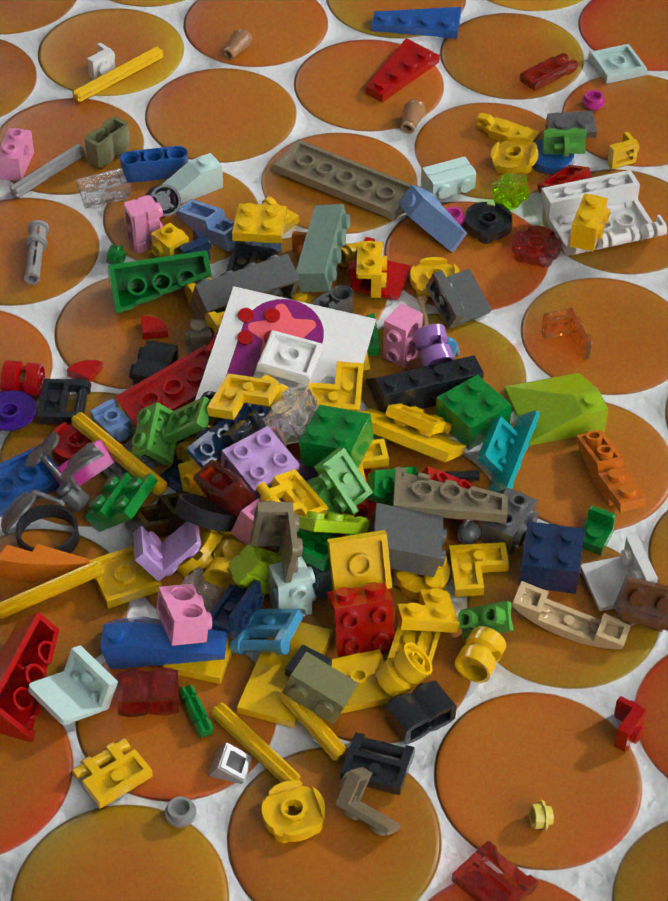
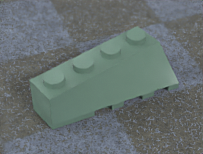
M343 204L315 205L296 269L300 278L298 285L301 292L330 291L332 282L336 280V267L341 262V249L346 244V231L351 225L350 215L346 214Z

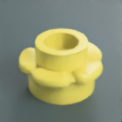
M539 800L537 804H530L529 820L533 830L541 829L542 831H547L549 825H552L554 822L552 807L546 806L544 800Z

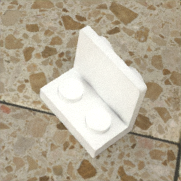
M637 535L626 537L625 547L621 551V556L585 563L581 565L580 569L599 611L614 609V603L625 576L657 583L658 580Z

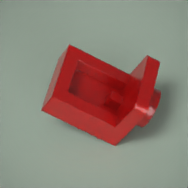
M622 696L617 699L614 717L622 721L617 729L614 746L625 752L630 744H636L643 734L646 709L642 708L637 702Z

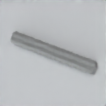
M76 144L11 185L10 193L16 198L23 196L85 155L84 147Z

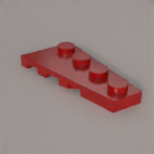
M406 38L366 85V94L383 103L437 65L440 61V55Z

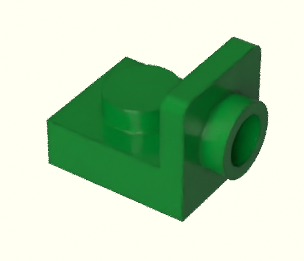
M590 506L587 520L582 529H585L582 549L602 555L614 533L616 515L614 513Z

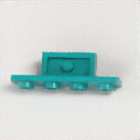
M537 410L519 416L514 428L502 416L492 420L477 457L494 474L489 488L490 491L503 494L507 487L513 488L515 477L522 465V459L529 448L531 436L537 427V421L540 416Z

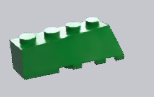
M207 250L108 265L107 271L116 315L185 287L187 284H197L201 279L211 278L212 275Z

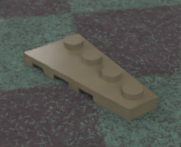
M396 466L393 506L443 516V518L506 523L508 495L474 486L469 489L462 488L457 482L447 479L445 483L431 480L430 475L420 472L418 476L405 473L406 469Z

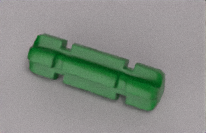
M187 685L186 687H181L179 689V697L185 705V710L193 726L196 727L195 731L198 737L205 738L206 736H211L213 734V725L210 719L207 718L208 715L200 698L196 696L197 692L194 686Z

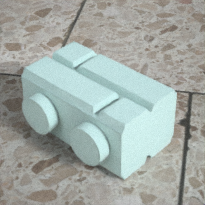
M465 156L421 169V186L424 190L431 192L436 199H444L475 189L476 171Z

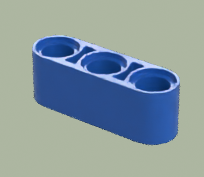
M182 146L128 151L120 156L121 176L128 183L169 179L188 163V151Z

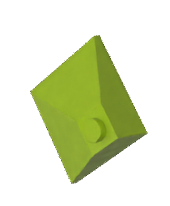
M580 373L505 386L506 395L510 404H512L517 418L534 410L540 413L537 427L531 436L529 446L576 437V435L592 430L601 429L605 431L608 407L600 391Z

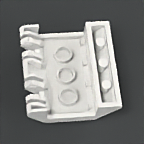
M631 170L541 189L548 226L566 256L589 252L569 247L572 222L584 193L608 198L607 209H611L608 224L604 223L603 237L598 239L594 250L667 234V226L661 215H657L656 222H652L639 202L640 184Z

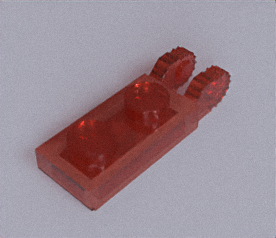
M561 53L521 72L519 81L536 91L566 74H572V72L577 70L578 62L573 59L568 61L569 56Z

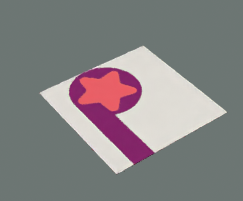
M233 286L195 401L200 399L204 392H217L227 374L262 378L266 375L257 371V365L266 345L264 335L270 330L323 344L322 352L310 383L335 384L337 361L364 363L376 319ZM250 308L254 313L253 320L248 323L241 322L238 319L239 310ZM269 308H275L280 312V319L275 323L267 322L264 318V313ZM243 330L250 331L253 334V342L249 345L240 344L237 339L239 332ZM270 375L279 382V385L284 384L289 387L291 392L286 403L278 411H274L266 406L272 413V417L268 421L272 425H276L283 432L302 436L315 413L305 411L307 385Z

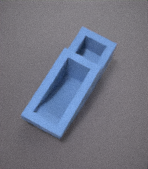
M191 199L176 211V215L192 230L198 229L204 236L206 235L213 245L229 252L234 248L235 243L241 244L244 242L232 241L235 221L227 219L223 209Z

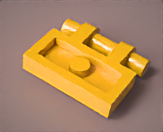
M400 403L388 405L385 416L393 418L395 424L403 427L412 426L417 429L416 432L427 437L443 432L448 434L452 427V424L445 422L444 418L438 415H428L423 412V409L416 406L409 407Z
M296 469L274 476L271 482L272 488H269L265 482L260 483L256 487V491L261 495L260 499L262 502H281L279 500L281 498L285 502H293L294 514L307 516V511L324 513V516H326L329 509Z
M125 738L116 744L111 742L104 747V751L92 758L90 756L80 761L81 764L71 770L77 781L86 775L89 776L82 780L83 788L100 809L153 777L152 769L135 749L125 755L123 754L130 749V745ZM109 761L112 762V763H110L109 765L105 766V767L102 768V769L99 768V767L103 766L104 764L108 763Z

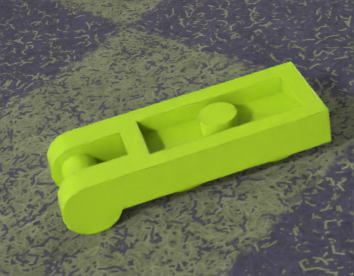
M307 511V516L299 515V528L313 532L362 534L367 533L370 527L367 518L360 516L354 518L353 515L348 513L327 512V516L324 517V513Z

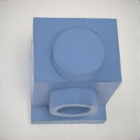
M113 399L90 410L91 420L116 441H124L133 435L131 419L115 405Z

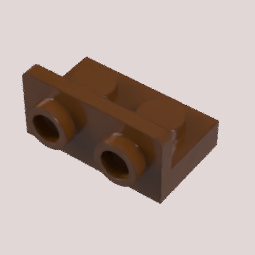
M625 576L614 603V608L621 621L629 625H645L658 632L668 631V586Z

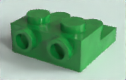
M127 472L117 477L115 475L109 477L104 482L100 494L90 502L85 518L99 532L131 520L158 480L151 473L134 478Z

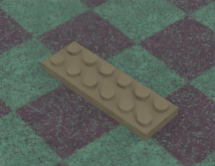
M299 139L273 164V171L391 220H395L403 211L398 202L411 186L410 183Z

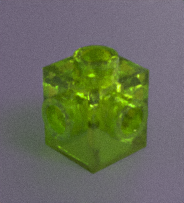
M513 173L501 175L497 181L492 183L491 192L494 197V203L502 204L509 210L518 208L522 202L530 197L527 175Z

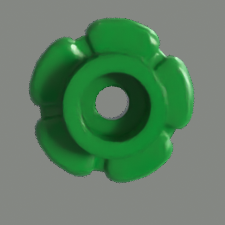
M112 244L110 246L106 263L118 264L125 262L127 252L123 250V245L116 246Z

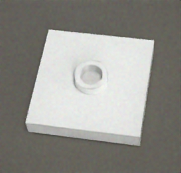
M272 330L258 362L257 371L309 385L322 352L323 344Z

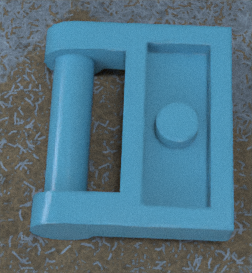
M256 610L250 619L248 627L241 631L237 639L231 640V652L235 655H243L246 652H274L276 655H287L290 650V641L303 619L300 610ZM249 638H275L274 640H248Z

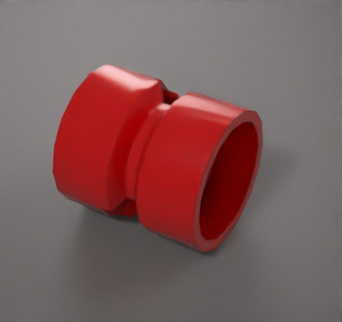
M6 360L1 372L2 392L23 391L29 396L41 397L43 380L46 377L44 363L27 362L26 365H23L22 361Z

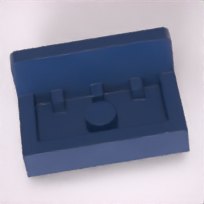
M254 580L248 589H241L236 585L230 584L210 612L212 616V629L224 631L227 633V637L237 639L241 631L248 627L255 611L262 607L264 594L261 593V582Z

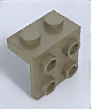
M257 502L250 533L251 546H280L284 582L291 583L293 573L298 572V556H302L303 553L302 539L297 538L299 515L294 514L293 502Z

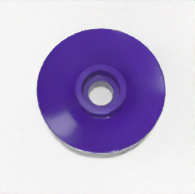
M20 391L0 392V431L21 429L34 419L37 409L36 403L31 396Z

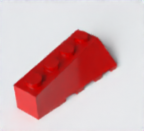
M35 612L17 621L0 653V734L28 742L34 739L35 730H33L35 718L39 717L41 705L28 692V687L31 682L46 678L47 667L49 664H52L60 630L40 612Z

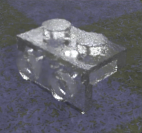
M122 168L76 180L85 209L90 207L100 208L105 203L113 201L122 202L131 195L132 187L130 183H127Z

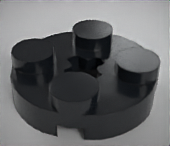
M479 202L467 209L464 218V228L470 235L479 238L481 243L489 244L493 240L501 239L511 233L512 213L502 204L495 203V206L487 205V202Z

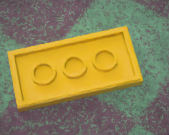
M373 408L361 411L371 414L373 434L442 462H447L465 453L467 445L439 434H433L431 437L420 435L416 432V428L412 426H399L393 422V418L385 416L386 413Z
M300 622L290 641V650L287 655L261 652L237 706V713L295 729L298 719L279 697L289 679L285 675V668L302 645L325 655L332 638V630Z

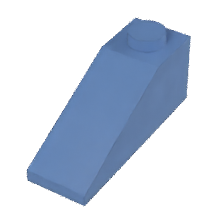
M411 184L398 202V205L412 220L451 252L455 251L467 235V232L427 190Z

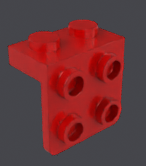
M365 237L364 241H373V242H375V239H374V238H370V237ZM356 249L354 262L350 261L347 270V276H350V288L355 292L371 295V279L356 277ZM387 260V271H382L387 273L386 288H381V298L398 300L411 273V266Z
M373 582L362 587H341L336 591L327 592L328 603L334 615L338 657L380 649L381 653L390 652L395 636L393 599L385 583Z

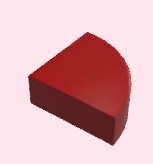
M141 316L143 340L168 337V329L164 322L152 316Z
M98 360L79 361L67 369V376L74 379H84L91 383L103 369V362Z

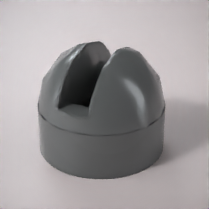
M464 520L458 527L457 537L463 544H473L481 536L482 531L473 521Z

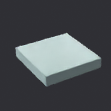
M629 44L589 52L588 59L606 84L647 75V67Z

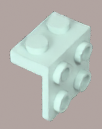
M80 645L71 648L63 672L31 682L28 692L60 724L67 725L108 710L118 681Z

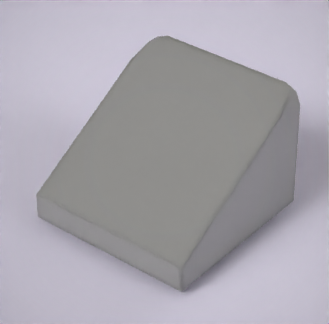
M226 742L216 751L208 775L213 778L243 784L252 756Z

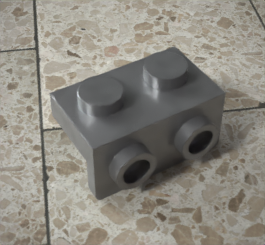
M593 111L547 114L545 130L547 128H556V130L579 128L586 129V138H596L597 136Z

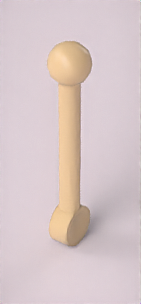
M419 296L418 304L421 305L424 326L429 325L426 309L428 298L426 296Z

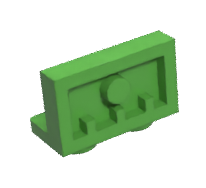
M204 396L171 412L163 440L173 444L198 431L204 430L210 421L218 418L208 416L207 406L211 399Z
M156 402L139 412L136 432L132 439L131 453L140 457L145 454L165 466L173 463L177 442L169 444L163 440L170 414L173 412L172 410Z

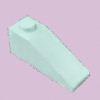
M211 153L190 160L162 185L174 187L179 192L182 204L223 188L222 165Z

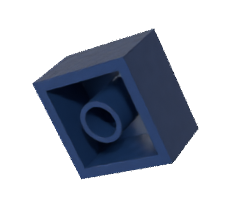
M528 521L519 586L521 581L544 590L576 594L585 529Z

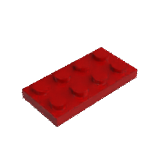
M206 344L115 396L118 404L136 428L139 412L156 402L175 411L195 401L210 357L207 355L208 346Z

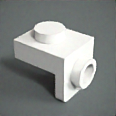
M101 42L96 45L97 54L87 58L89 77L93 80L115 69L114 51Z

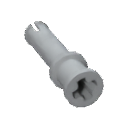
M41 220L31 221L27 226L29 236L26 238L25 245L28 249L24 281L30 285L38 284L40 281L42 255L48 245L46 236L49 233V226Z

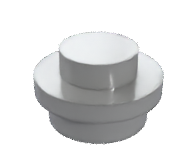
M183 796L173 798L165 808L167 822L178 828L192 824L197 815L195 804Z

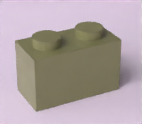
M306 651L289 677L282 693L310 709L321 718L335 724L359 683Z

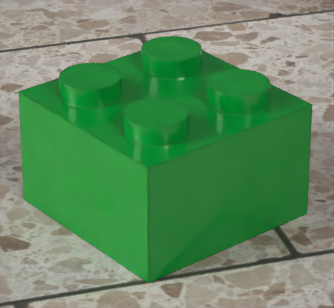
M476 375L436 397L435 415L444 418L445 422L452 424L449 433L460 443L467 445L466 448L468 450H471L484 442L494 418L502 416L510 424L512 404L479 375Z
M319 404L299 440L302 465L314 467L338 447H344L358 468L374 439L371 414Z

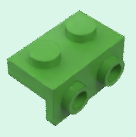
M338 447L314 466L319 474L317 477L319 483L326 490L330 491L334 497L332 499L334 506L342 513L346 512L355 515L358 512L356 506L373 493L344 447Z

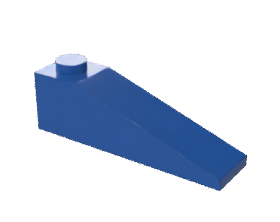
M145 616L120 618L104 624L100 650L110 669L225 659L227 633L211 629L208 630L207 642L172 646L160 619Z

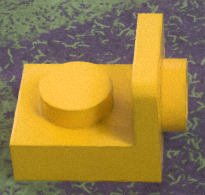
M629 132L623 133L622 142L609 145L607 164L611 169L636 163L639 143Z

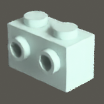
M302 556L298 557V572L293 573L291 583L284 582L282 562L269 565L270 603L273 609H299L302 616L305 617L312 614V602L316 600L312 584L315 583V575L312 567L306 566Z

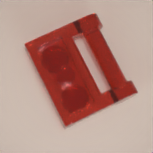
M490 841L485 842L454 871L451 879L452 882L475 901H522L526 896L533 893L539 883V880L531 874L527 876L497 851V846ZM485 862H491L518 885L514 887Z

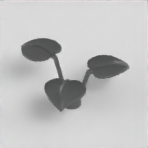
M56 432L49 434L43 443L36 446L25 461V466L28 469L33 468L42 460L62 483L57 489L59 497L56 498L35 489L30 493L28 491L23 492L10 503L2 516L1 528L3 533L8 536L12 525L33 505L36 496L57 503L59 506L66 504L75 513L82 510L89 502L90 496L82 490L72 476L91 462L104 456V454L93 443H88L71 457L67 463V468L60 474L47 459V454L57 446L59 435Z

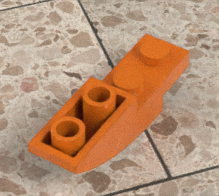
M600 429L576 435L586 467L608 506L615 505L620 513L645 507L646 496L623 468V457L604 432Z

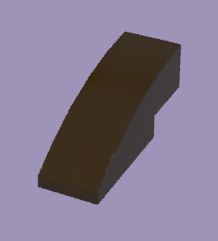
M182 491L160 495L157 504L140 507L134 517L129 520L128 526L132 532H135L142 526L148 533L150 531L154 532L159 539L171 535L186 522L178 517L174 510L179 495L189 492Z

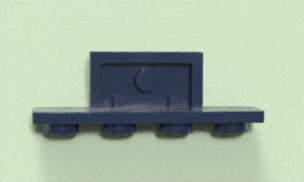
M244 403L234 420L218 418L213 423L214 427L212 429L206 427L195 437L196 441L188 446L186 452L202 470H205L221 458L222 450L227 448L222 435L237 421L247 420L249 424L250 420L247 414L253 410L258 411L260 418L267 420L272 417V413L264 405Z

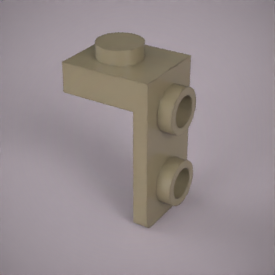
M363 767L346 772L340 781L339 788H341L335 805L344 809L343 813L347 817L354 820L361 819L370 825L369 828L379 835L386 836L398 832L401 824L360 801L372 772Z

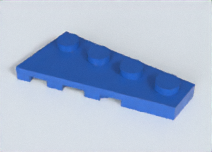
M462 7L375 11L372 20V31L457 39Z

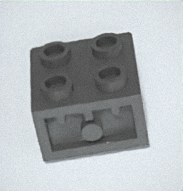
M470 269L448 277L445 276L442 270L433 273L426 285L448 329L490 314L492 311Z

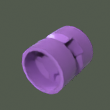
M442 324L427 325L419 328L412 334L415 348L420 352L418 358L421 367L454 360L451 346L447 344L448 336L445 326Z

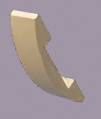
M521 581L512 606L524 617L556 635L581 644L607 649H623L631 625L605 613L600 620L547 599L548 591Z

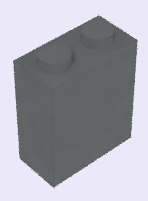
M381 503L376 504L370 521L369 532L385 530L387 533L390 568L434 577L438 566L443 567L446 557V550H442L447 535V529L443 528V516Z

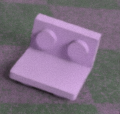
M265 427L223 449L220 469L246 503L250 505L261 497L256 491V487L260 483L265 482L267 486L271 485L274 476L294 469L297 471L299 463L270 427Z
M187 521L162 543L154 532L150 531L148 533L142 526L133 532L135 561L158 581L166 575H172L177 570L179 564L187 557H193L201 546L199 526Z

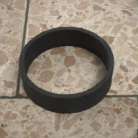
M191 493L180 494L174 510L178 517L189 523L221 532H231L239 515L235 508L221 501Z
M54 504L40 505L26 511L16 524L18 547L33 552L34 547L27 545L21 539L23 531L36 520L52 517L63 519L74 528L72 536L65 543L53 549L72 553L79 542V529L75 515L67 508Z

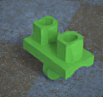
M547 128V130H544L543 154H563V157H569V154H585L586 129L570 128L569 130H556V128Z
M503 601L461 609L458 613V621L460 623L459 628L462 629V638L467 640L471 631L478 626L489 627L498 633L514 631L511 621V602Z

